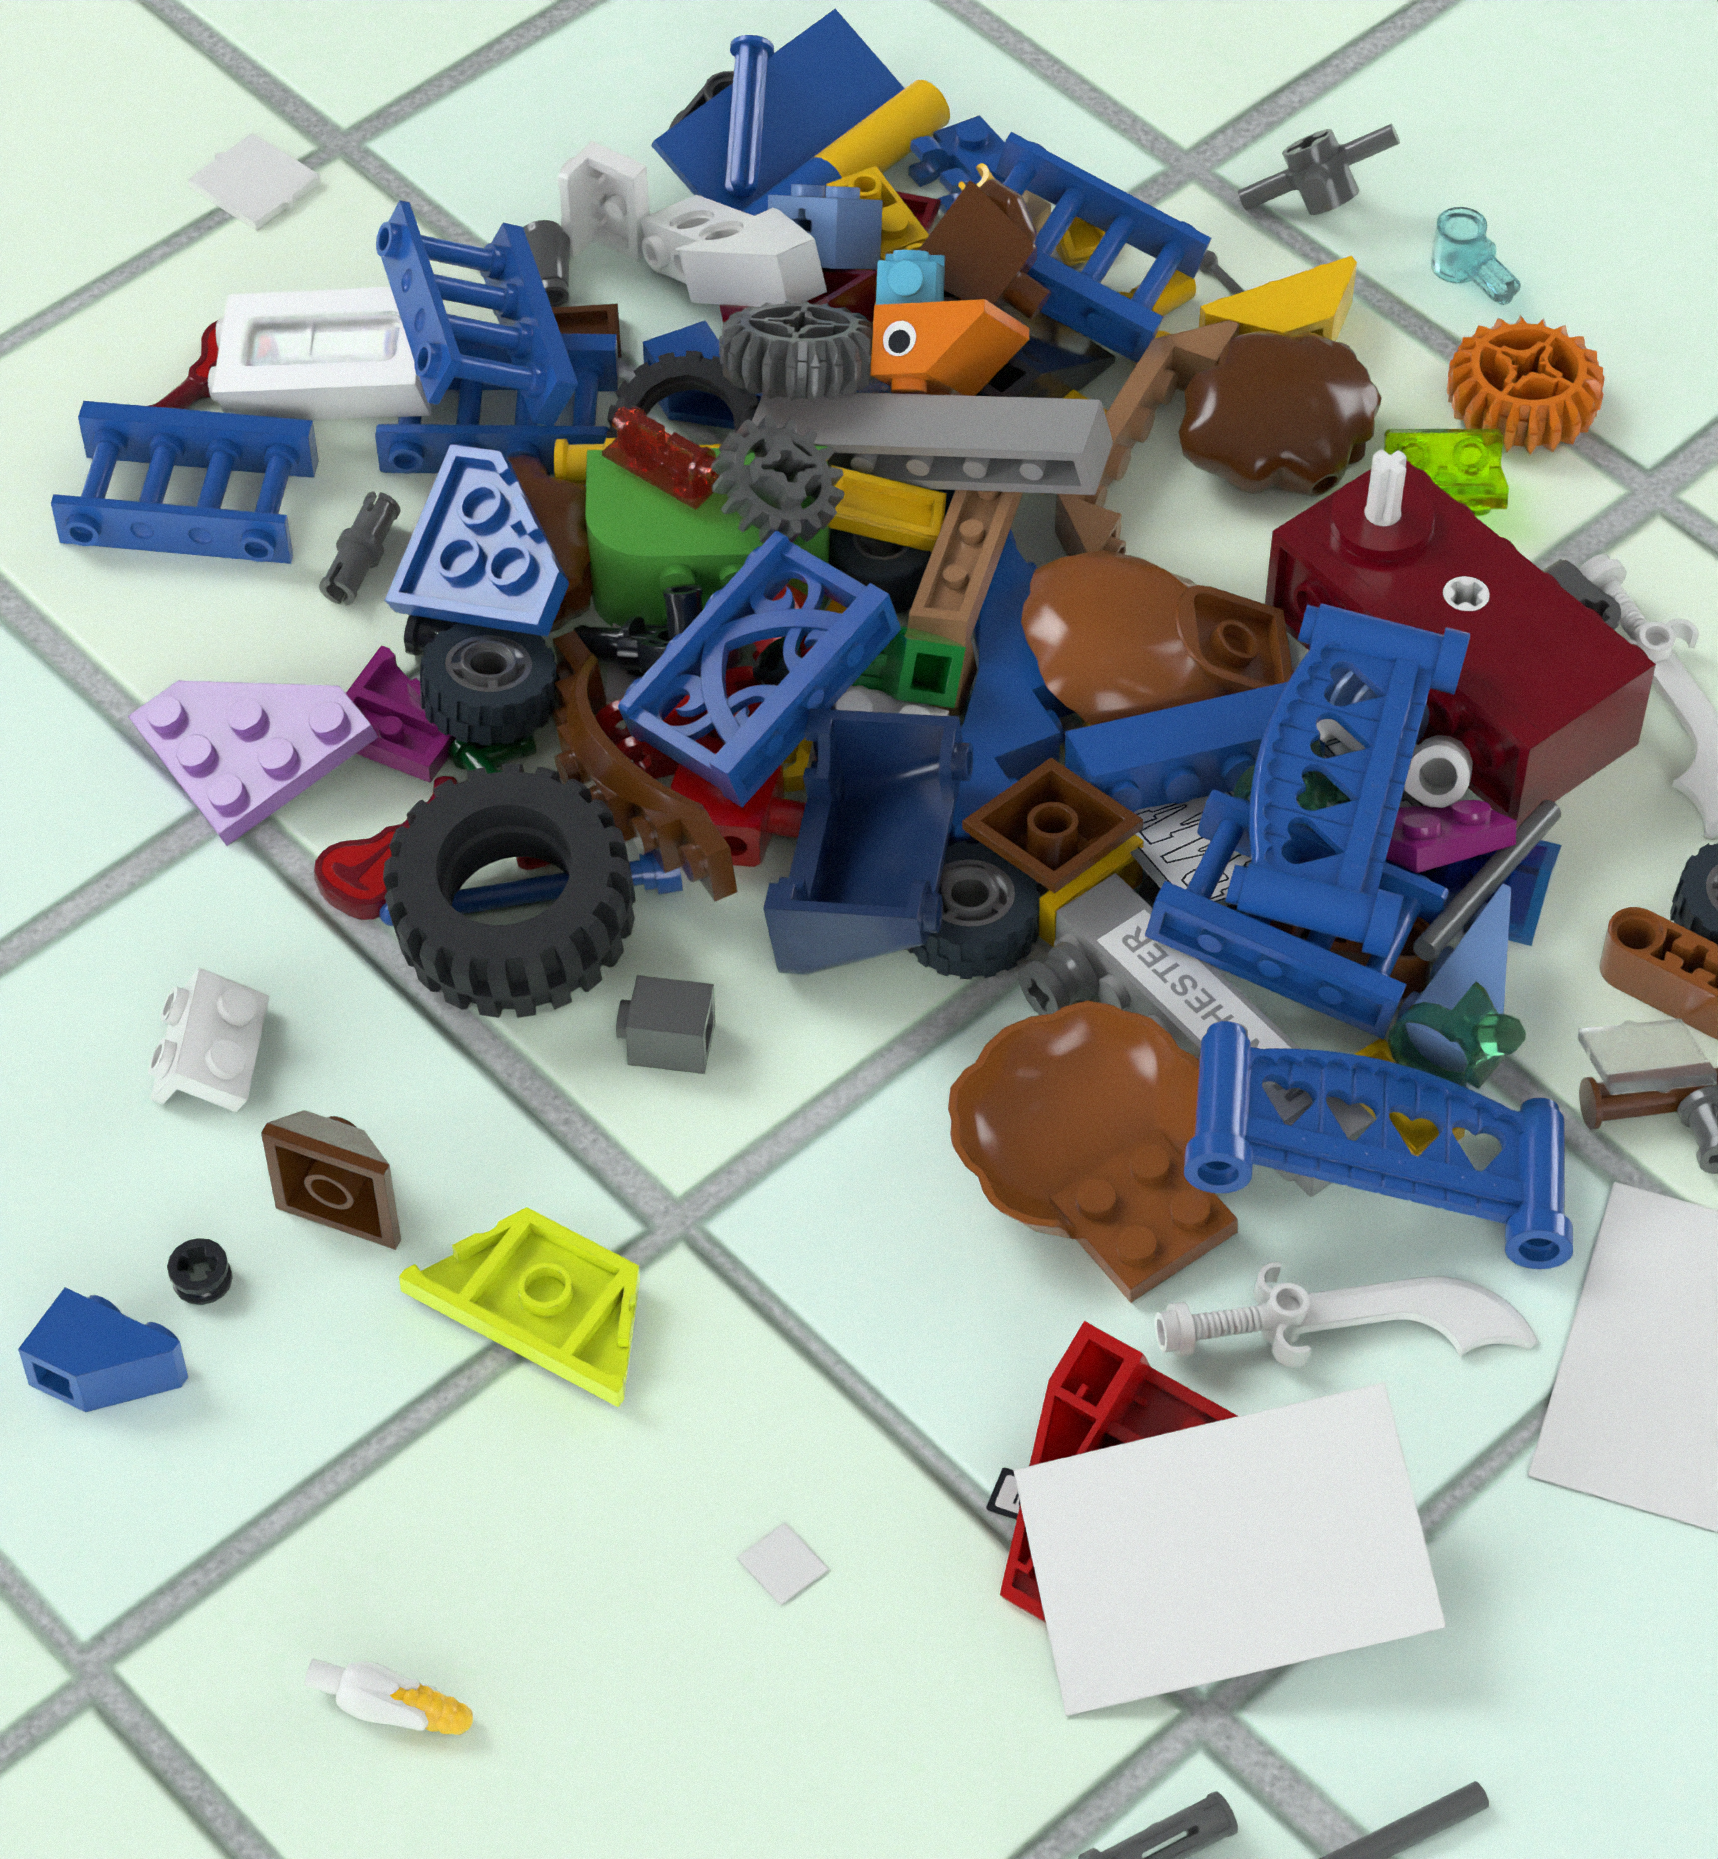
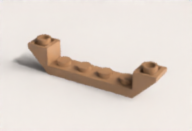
M1228 320L1155 338L1151 341L1105 414L1113 444L1096 494H1056L1055 533L1067 556L1098 550L1125 554L1126 541L1120 540L1122 514L1103 508L1107 498V489L1113 480L1120 481L1124 477L1130 463L1131 450L1136 442L1144 443L1147 440L1154 424L1155 412L1159 405H1168L1176 389L1185 391L1195 374L1218 366V361L1225 345L1239 335V323Z
M955 490L909 613L908 628L943 636L966 647L955 707L930 705L949 710V715L961 716L977 672L971 636L1023 492Z

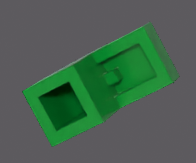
M901 626L898 634L851 686L861 685L868 689L879 690L896 700L954 708L966 647L943 636Z

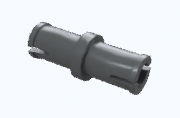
M375 491L367 493L363 506L351 528L343 530L336 542L338 553L326 576L322 578L319 584V589L323 596L336 604L341 603L345 592L344 604L350 605L354 602L357 591L369 568L378 566L384 554L382 543L394 520L398 518L401 512L397 501L385 493H379L375 505L373 504L377 498Z

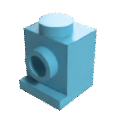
M894 250L893 254H886L885 260H878L876 305L944 301L945 256L929 255V252L920 250Z

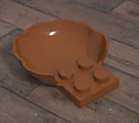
M1107 550L1058 558L1035 569L1030 582L1031 593L1023 604L1021 618L1027 643L1038 660L1039 671L1048 690L1091 726L1288 682L1293 674L1284 611L1282 609L1211 586L1197 585L1191 579L1171 573L1142 558Z
M1088 1000L1062 1007L1053 1014L1028 1017L1004 1027L984 1046L976 1062L964 1069L950 1087L948 1111L951 1118V1143L965 1167L978 1177L982 1191L988 1201L1001 1213L1035 1232L1076 1239L1130 1303L1238 1233L1237 1217L1215 1193L1202 1191L1192 1186L1184 1176L1185 1148L1190 1139L1195 1137L1200 1060L1179 1048L1172 1035L1152 1018L1139 1013L1123 1011L1114 1005Z

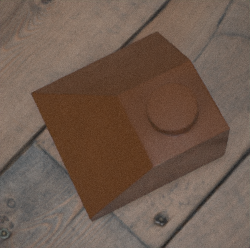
M1053 758L1042 763L962 820V830L1053 893L1059 891L1143 829V819Z
M306 1110L266 1123L261 1136L276 1209L396 1250L401 1241L390 1165L364 1130L357 1128L353 1123L338 1116L327 1118Z

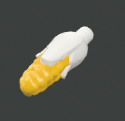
M313 1658L305 1675L304 1686L335 1695L337 1705L346 1713L360 1720L396 1725L405 1729L411 1728L418 1731L427 1729L430 1732L440 1731L442 1734L455 1735L463 1734L473 1723V1712L466 1704L458 1702L454 1697H447L437 1691V1688L421 1683L419 1679L408 1678L379 1663L357 1661L349 1663L344 1668Z

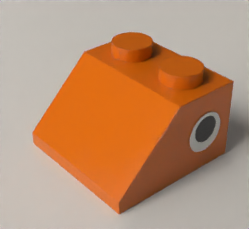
M985 299L874 305L870 375L890 386L893 394L975 396L1029 340L1030 328Z

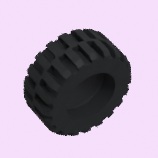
M502 764V772L487 774L485 767L467 771V780L454 785L452 780L449 779L433 789L435 798L430 803H426L423 799L419 800L406 814L410 826L409 829L403 826L396 829L389 844L392 857L384 862L383 881L387 890L385 900L401 952L408 966L415 967L418 980L431 992H439L442 989L445 1002L461 1010L467 1009L470 1002L477 1004L479 1015L496 1018L501 1017L502 1009H515L517 1018L536 1015V1006L550 1002L554 1010L572 1002L570 993L581 987L584 992H589L603 980L600 967L605 965L611 968L616 965L624 952L622 939L627 938L632 933L635 920L632 905L636 902L622 831L616 828L614 816L602 800L594 799L592 801L590 789L576 779H569L565 785L562 784L558 771L537 767L535 774L524 772L523 764ZM513 857L536 858L557 866L569 875L568 882L557 900L540 914L522 922L507 925L485 924L467 918L452 907L455 894L469 877L484 866L498 860Z

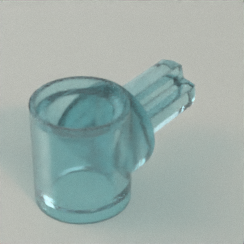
M1453 207L1443 211L1438 216L1431 258L1432 271L1440 279L1451 283L1473 281L1493 301L1498 302L1500 305L1510 303L1513 296L1520 291L1521 284L1495 257L1497 249L1495 243L1486 236L1488 225L1485 217L1478 211L1467 207Z

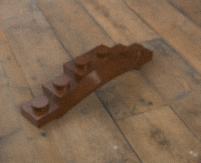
M575 630L553 638L552 641L557 660L556 682L554 683L559 708L552 711V716L562 753L555 755L554 759L557 771L564 785L569 779H576L588 787L591 792L592 801L594 799L602 800L612 812L615 826L621 829L624 841L633 839L641 854L648 852L653 854L664 873L682 867L687 878L692 883L700 880L714 902L737 893L730 846L711 821L703 805L670 789L639 768L615 746L597 722L594 715L598 714L607 703L599 662L596 656L588 650Z

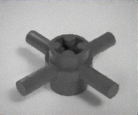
M1391 123L1345 144H1338L1332 129L1315 132L1294 142L1282 152L1288 169L1238 190V195L1244 209L1247 211L1293 190H1299L1310 215L1322 214L1345 204L1360 191L1349 166L1400 144L1395 127Z

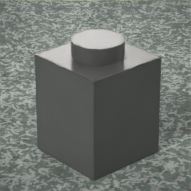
M637 975L632 999H622L620 1001L616 1023L617 1038L626 1039L628 1065L705 1074L716 1023L714 984Z

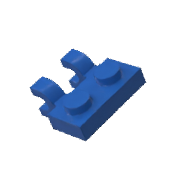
M980 115L935 131L933 137L924 136L911 140L910 149L921 161L909 166L908 175L919 187L930 184L940 177V183L950 192V194L938 198L941 200L939 209L945 215L962 192L958 186L960 181H963L965 185L969 181H972L974 184L981 181L982 178L976 170L978 164H985L996 180L1002 183L1006 180L995 174L1005 142Z

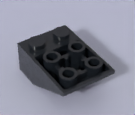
M1011 305L1001 308L1002 311L1030 328L1029 340L975 396L1064 398L1073 389L1079 392L1114 364L1116 356L1079 332L1042 312H1039L1031 320Z

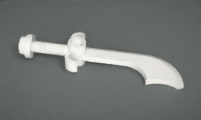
M1607 554L1596 555L1586 561L1579 570L1583 576L1603 592L1612 596L1620 604L1621 619L1619 623L1630 637V639L1626 640L1631 644L1639 646L1647 654L1648 658L1656 664L1652 683L1689 734L1695 751L1693 764L1684 774L1673 780L1672 787L1684 793L1695 804L1703 820V836L1713 839L1718 836V713L1673 651L1676 638L1683 639L1688 644V648L1695 649L1699 630L1694 623L1682 618L1669 620L1666 624L1659 621L1647 622L1633 603V600L1621 586L1627 575V571L1618 559H1610Z
M1269 1262L1260 1268L1253 1289L1254 1298L1258 1302L1256 1306L1238 1307L1237 1309L1232 1308L1223 1311L1218 1310L1217 1312L1211 1311L1210 1313L1205 1312L1204 1314L1198 1313L1196 1315L1191 1314L1187 1303L1182 1301L1169 1303L1166 1311L1157 1312L1155 1316L1156 1337L1163 1353L1173 1352L1177 1358L1192 1356L1195 1351L1196 1341L1200 1339L1205 1340L1207 1338L1212 1339L1213 1337L1219 1338L1220 1336L1225 1337L1226 1335L1232 1336L1233 1334L1238 1335L1239 1333L1245 1334L1252 1333V1331H1261L1263 1337L1272 1344V1353L1275 1359L1282 1365L1292 1368L1306 1365L1311 1352V1348L1308 1345L1303 1347L1291 1346V1344L1298 1340L1301 1333L1390 1320H1412L1433 1327L1453 1344L1460 1358L1472 1349L1489 1344H1509L1527 1350L1538 1344L1537 1338L1528 1322L1509 1302L1493 1291L1470 1281L1445 1276H1428L1307 1293L1301 1286L1290 1282L1280 1283L1272 1289L1266 1283H1277L1282 1262Z

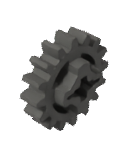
M765 415L758 426L750 419L744 421L737 432L731 431L719 447L720 454L711 466L714 472L720 474L712 485L713 492L727 494L729 498L721 508L724 514L738 512L742 516L738 526L741 532L748 530L752 525L759 528V538L762 543H765L775 531H779L787 536L792 543L798 536L806 542L812 540L820 529L824 530L837 514L835 507L844 498V492L835 487L843 476L842 469L828 467L826 463L834 451L832 448L818 450L813 445L817 437V433L813 429L804 436L797 434L796 422L791 418L782 428H777L776 422L771 415ZM754 452L755 458L750 465H744L745 457ZM807 496H811L810 505L802 509L801 503Z

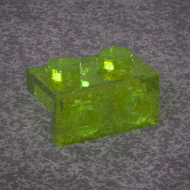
M1387 429L1385 431L1383 447L1385 452L1389 455L1398 450L1404 453L1407 461L1416 468L1424 470L1434 483L1457 502L1468 506L1475 516L1487 515L1491 512V509H1507L1509 486L1501 467L1503 436L1499 429Z

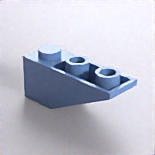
M1502 884L1489 903L1485 902L1464 925V937L1456 948L1448 945L1441 951L1430 973L1431 982L1422 994L1414 991L1408 996L1396 1020V1025L1401 1027L1399 1054L1443 1079L1466 1088L1471 1085L1500 1044L1505 1002L1511 887Z

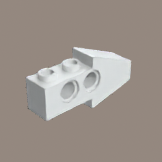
M694 195L640 218L645 237L642 241V250L646 261L653 271L687 284L692 303L761 307L765 303L775 305L784 304L785 301L803 303L827 292L815 238L778 209L771 208L753 216L702 196Z

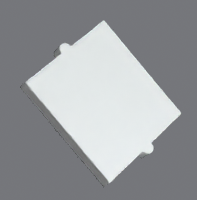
M253 132L226 152L216 153L215 160L187 179L190 189L255 231L259 230L284 210H293L296 201L321 184V178L318 173Z

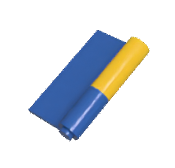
M835 8L777 50L767 60L758 188L751 197L743 198L739 195H731L725 188L733 83L656 138L651 146L693 195L702 196L755 216L768 210V195H791V184L824 185L826 196V184L873 166H877L883 174L912 152L910 149L911 140L924 136L932 137L935 131L945 127L951 118L950 108L941 91L926 80L917 79L904 88Z

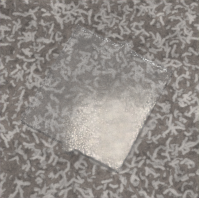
M1682 1018L1639 1023L1627 1020L1623 1024L1578 1028V1041L1611 1095L1656 1090L1661 1093H1668L1671 1089L1717 1084L1716 1070Z

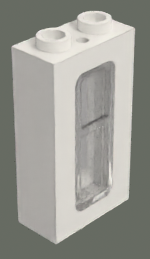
M391 287L227 294L224 317L219 318L216 324V341L219 348L217 365L210 368L208 375L210 396L213 401L219 403L224 413L302 420L431 415L432 404L427 402L420 377L415 372L414 359Z

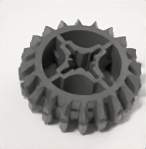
M785 301L784 304L774 305L765 303L761 307L749 306L743 309L742 312L730 315L729 320L723 323L722 336L719 337V355L723 377L730 380L731 384L737 388H746V391L751 394H766L770 399L784 397L790 401L796 398L813 401L815 398L822 397L834 399L838 394L851 395L856 390L869 386L870 380L874 379L870 375L873 323L860 313H851L845 307L832 308L828 303L815 305L809 304L807 301L804 303Z

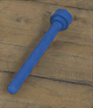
M650 852L646 854L639 853L640 860L629 861L634 886L644 885L645 891L657 889L658 895L683 891L680 867L664 873L654 855ZM563 872L460 889L454 896L452 907L463 915L554 900L563 892L569 875ZM385 903L379 912L380 919L384 924L393 926L387 903Z

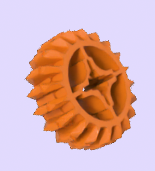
M1520 315L1515 324H1508L1504 320L1497 318L1491 329L1478 325L1472 337H1463L1461 345L1458 347L1457 352H1454V357L1449 364L1446 391L1448 402L1452 403L1454 418L1464 420L1466 433L1482 432L1484 445L1494 441L1504 443L1506 453L1513 446H1522L1531 455L1534 449L1540 445L1551 452H1554L1560 441L1573 445L1579 433L1589 431L1590 425H1592L1594 418L1597 416V411L1602 406L1604 395L1602 391L1605 378L1603 367L1599 366L1597 360V351L1586 348L1584 336L1569 338L1566 325L1552 329L1547 327L1544 318L1538 324H1529Z

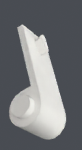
M1324 719L1316 724L1321 734L1320 740L1326 743L1331 735H1333L1353 751L1366 749L1335 720ZM1436 735L1425 739L1414 749L1404 790L1416 800L1429 807L1443 808L1454 804L1464 796L1470 783L1473 761L1469 750L1461 741L1451 736Z

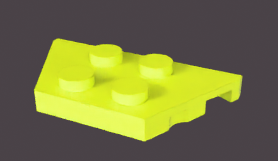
M525 1207L498 1221L492 1230L485 1233H474L453 1244V1255L421 1271L414 1264L404 1269L399 1275L401 1292L618 1408L624 1401L640 1286L639 1265Z

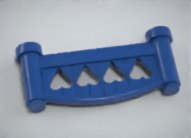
M1322 603L1320 608L1307 605L1298 641L1310 644V650L1299 663L1282 691L1260 744L1250 796L1249 843L1251 863H1249L1248 868L1235 864L1225 900L1226 903L1237 905V911L1362 943L1361 952L1383 958L1388 957L1404 895L1378 889L1429 690L1434 689L1455 694L1471 633L1446 627L1443 635ZM1337 668H1346L1352 671L1379 697L1345 706H1335L1326 700L1324 694L1334 688L1335 682L1330 673ZM1324 719H1332L1338 722L1366 749L1330 758H1321L1312 752L1310 746L1320 739L1321 734L1316 724ZM1309 771H1318L1323 773L1352 801L1309 811L1300 807L1296 798L1306 791L1307 786L1302 776ZM1298 823L1309 826L1338 854L1301 864L1288 862L1282 855V850L1291 845L1292 842L1288 828Z
M1220 1021L1208 1027L1207 1033L1201 1040L1195 1137L1190 1139L1185 1148L1184 1176L1192 1186L1210 1193L1238 1191L1250 1183L1253 1164L1506 1224L1505 1253L1512 1262L1522 1267L1550 1269L1566 1263L1572 1257L1573 1224L1565 1216V1119L1560 1112L1558 1104L1553 1100L1532 1098L1521 1104L1520 1111H1515L1464 1086L1404 1065L1366 1056L1323 1050L1259 1049L1251 1047V1042L1246 1036V1030L1235 1022ZM1274 1082L1284 1090L1291 1088L1302 1089L1311 1096L1313 1104L1291 1126L1286 1125L1264 1091L1262 1083ZM1326 1098H1339L1349 1106L1355 1103L1365 1104L1373 1110L1376 1120L1356 1141L1349 1140L1328 1107ZM1389 1113H1402L1412 1121L1420 1118L1427 1119L1435 1124L1439 1131V1136L1419 1156L1412 1155L1390 1120ZM1452 1128H1464L1474 1136L1479 1134L1492 1135L1499 1141L1502 1150L1483 1171L1475 1170L1453 1135Z

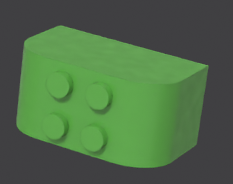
M815 446L818 450L827 448V446ZM719 448L587 450L586 526L590 555V578L593 586L592 601L599 616L611 627H613V623L622 627L630 617L635 616L644 618L645 624H667L663 590L676 585L692 584L701 586L703 589L702 606L704 610L708 599L716 591L725 587L744 566L748 555L755 548L764 544L760 542L759 528L752 525L748 530L741 532L738 526L742 516L738 512L724 514L721 510L729 498L727 494L713 492L712 485L720 474L711 469L712 463L720 454ZM754 452L745 457L744 465H750L755 458ZM807 496L801 503L802 509L810 505L811 496ZM829 524L824 530L820 529L812 540L806 542L798 536L793 544L829 564ZM795 578L788 582L789 585L808 596L807 584ZM826 595L823 597L821 610H824L829 597Z

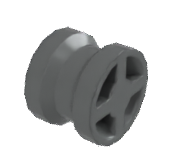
M1060 942L1050 949L1046 960L1043 962L1031 961L1018 972L1021 990L1028 1003L1039 1015L1053 1014L1062 1007L1069 1006L1074 1002L1089 1001L1098 994L1099 990L1097 976L1090 962L1076 946L1069 942Z

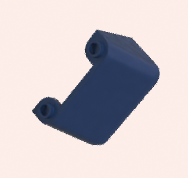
M810 708L805 728L806 741H813L816 760L812 761L811 768L805 767L803 775L807 800L789 878L780 877L778 883H769L763 907L779 973L802 975L926 944L930 932H939L942 922L943 902L941 894H938L960 782L970 781L973 770L972 743H963L959 717Z

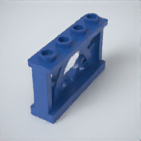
M775 531L762 546L755 548L748 555L744 566L725 587L716 591L708 599L704 610L684 632L676 635L668 643L664 654L643 677L631 683L623 699L619 702L618 709L632 737L640 742L645 741L721 789L724 797L743 807L805 738V728L810 708L831 709L898 634L901 626L887 592L871 583L868 586L863 585L793 544L784 534ZM792 578L799 579L808 585V596L802 609H795V600L788 587L783 598L772 601ZM824 595L847 608L843 614L819 610ZM786 636L783 656L789 674L778 686L755 685L747 687L727 698L725 677L729 652L757 641ZM804 636H807L804 642L806 649L811 646L813 647L803 658L798 657V650ZM686 695L690 699L684 706L676 708L678 715L693 717L701 714L706 709L708 711L699 720L683 726H671L663 721ZM762 702L755 712L748 717L750 713L748 705ZM716 729L724 746L715 754L695 740Z

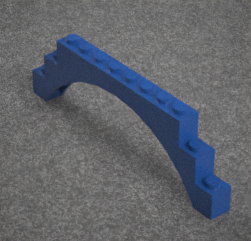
M706 320L643 341L644 363L647 362L649 366L659 362L658 356L674 352L675 357L686 356V351L702 352L704 358L711 360L713 355L720 357L719 340ZM876 378L870 380L869 386L856 390L857 393L893 394L890 386ZM695 389L675 392L658 402L669 420L735 430L734 417L725 401L713 393ZM762 393L756 394L759 402L762 398ZM931 489L947 493L945 505L946 516L955 490ZM1011 529L973 630L979 656V667L964 723L961 726L963 743H972L973 770L970 781L960 782L947 846L954 845L955 842L960 841L979 844L977 839L962 830V820L1048 759L1053 758L1059 762L1060 745L1065 741L1064 730L1059 718L1075 713V711L1065 706L1048 690L1039 671L1038 660L1027 643L1021 618L1023 604L1031 593L1030 582L1037 566L1033 562L1027 563L1017 549L1016 540Z

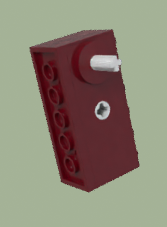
M1381 449L1373 455L1372 468L1272 531L1265 604L1284 611L1286 631L1297 641L1307 605L1320 608L1321 603L1443 635L1446 627L1471 633L1455 694L1434 689L1429 690L1426 701L1429 709V723L1424 736L1417 745L1421 744L1425 739L1436 735L1451 736L1461 741L1469 750L1473 761L1468 789L1482 801L1490 804L1491 809L1516 820L1517 828L1541 801H1557L1639 744L1656 664L1648 658L1647 654L1639 646L1631 644L1606 624L1595 610L1587 608L1562 588L1551 574L1543 572L1523 556L1512 542L1504 537H1500L1479 520L1468 506L1457 502L1434 483L1424 470L1416 468L1407 461L1404 453L1398 450L1389 455ZM1299 642V643H1300L1301 645H1303L1308 651L1310 650V649H1309V645H1310V644H1306V643Z

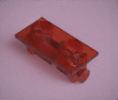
M623 406L618 409L612 420L613 428L618 430V437L602 451L603 457L695 510L715 493L712 490V485L720 474L711 469L712 463L716 459V453L713 449L709 447L702 448L676 432L672 435L665 432L664 425L646 416L644 410L637 406L630 409Z

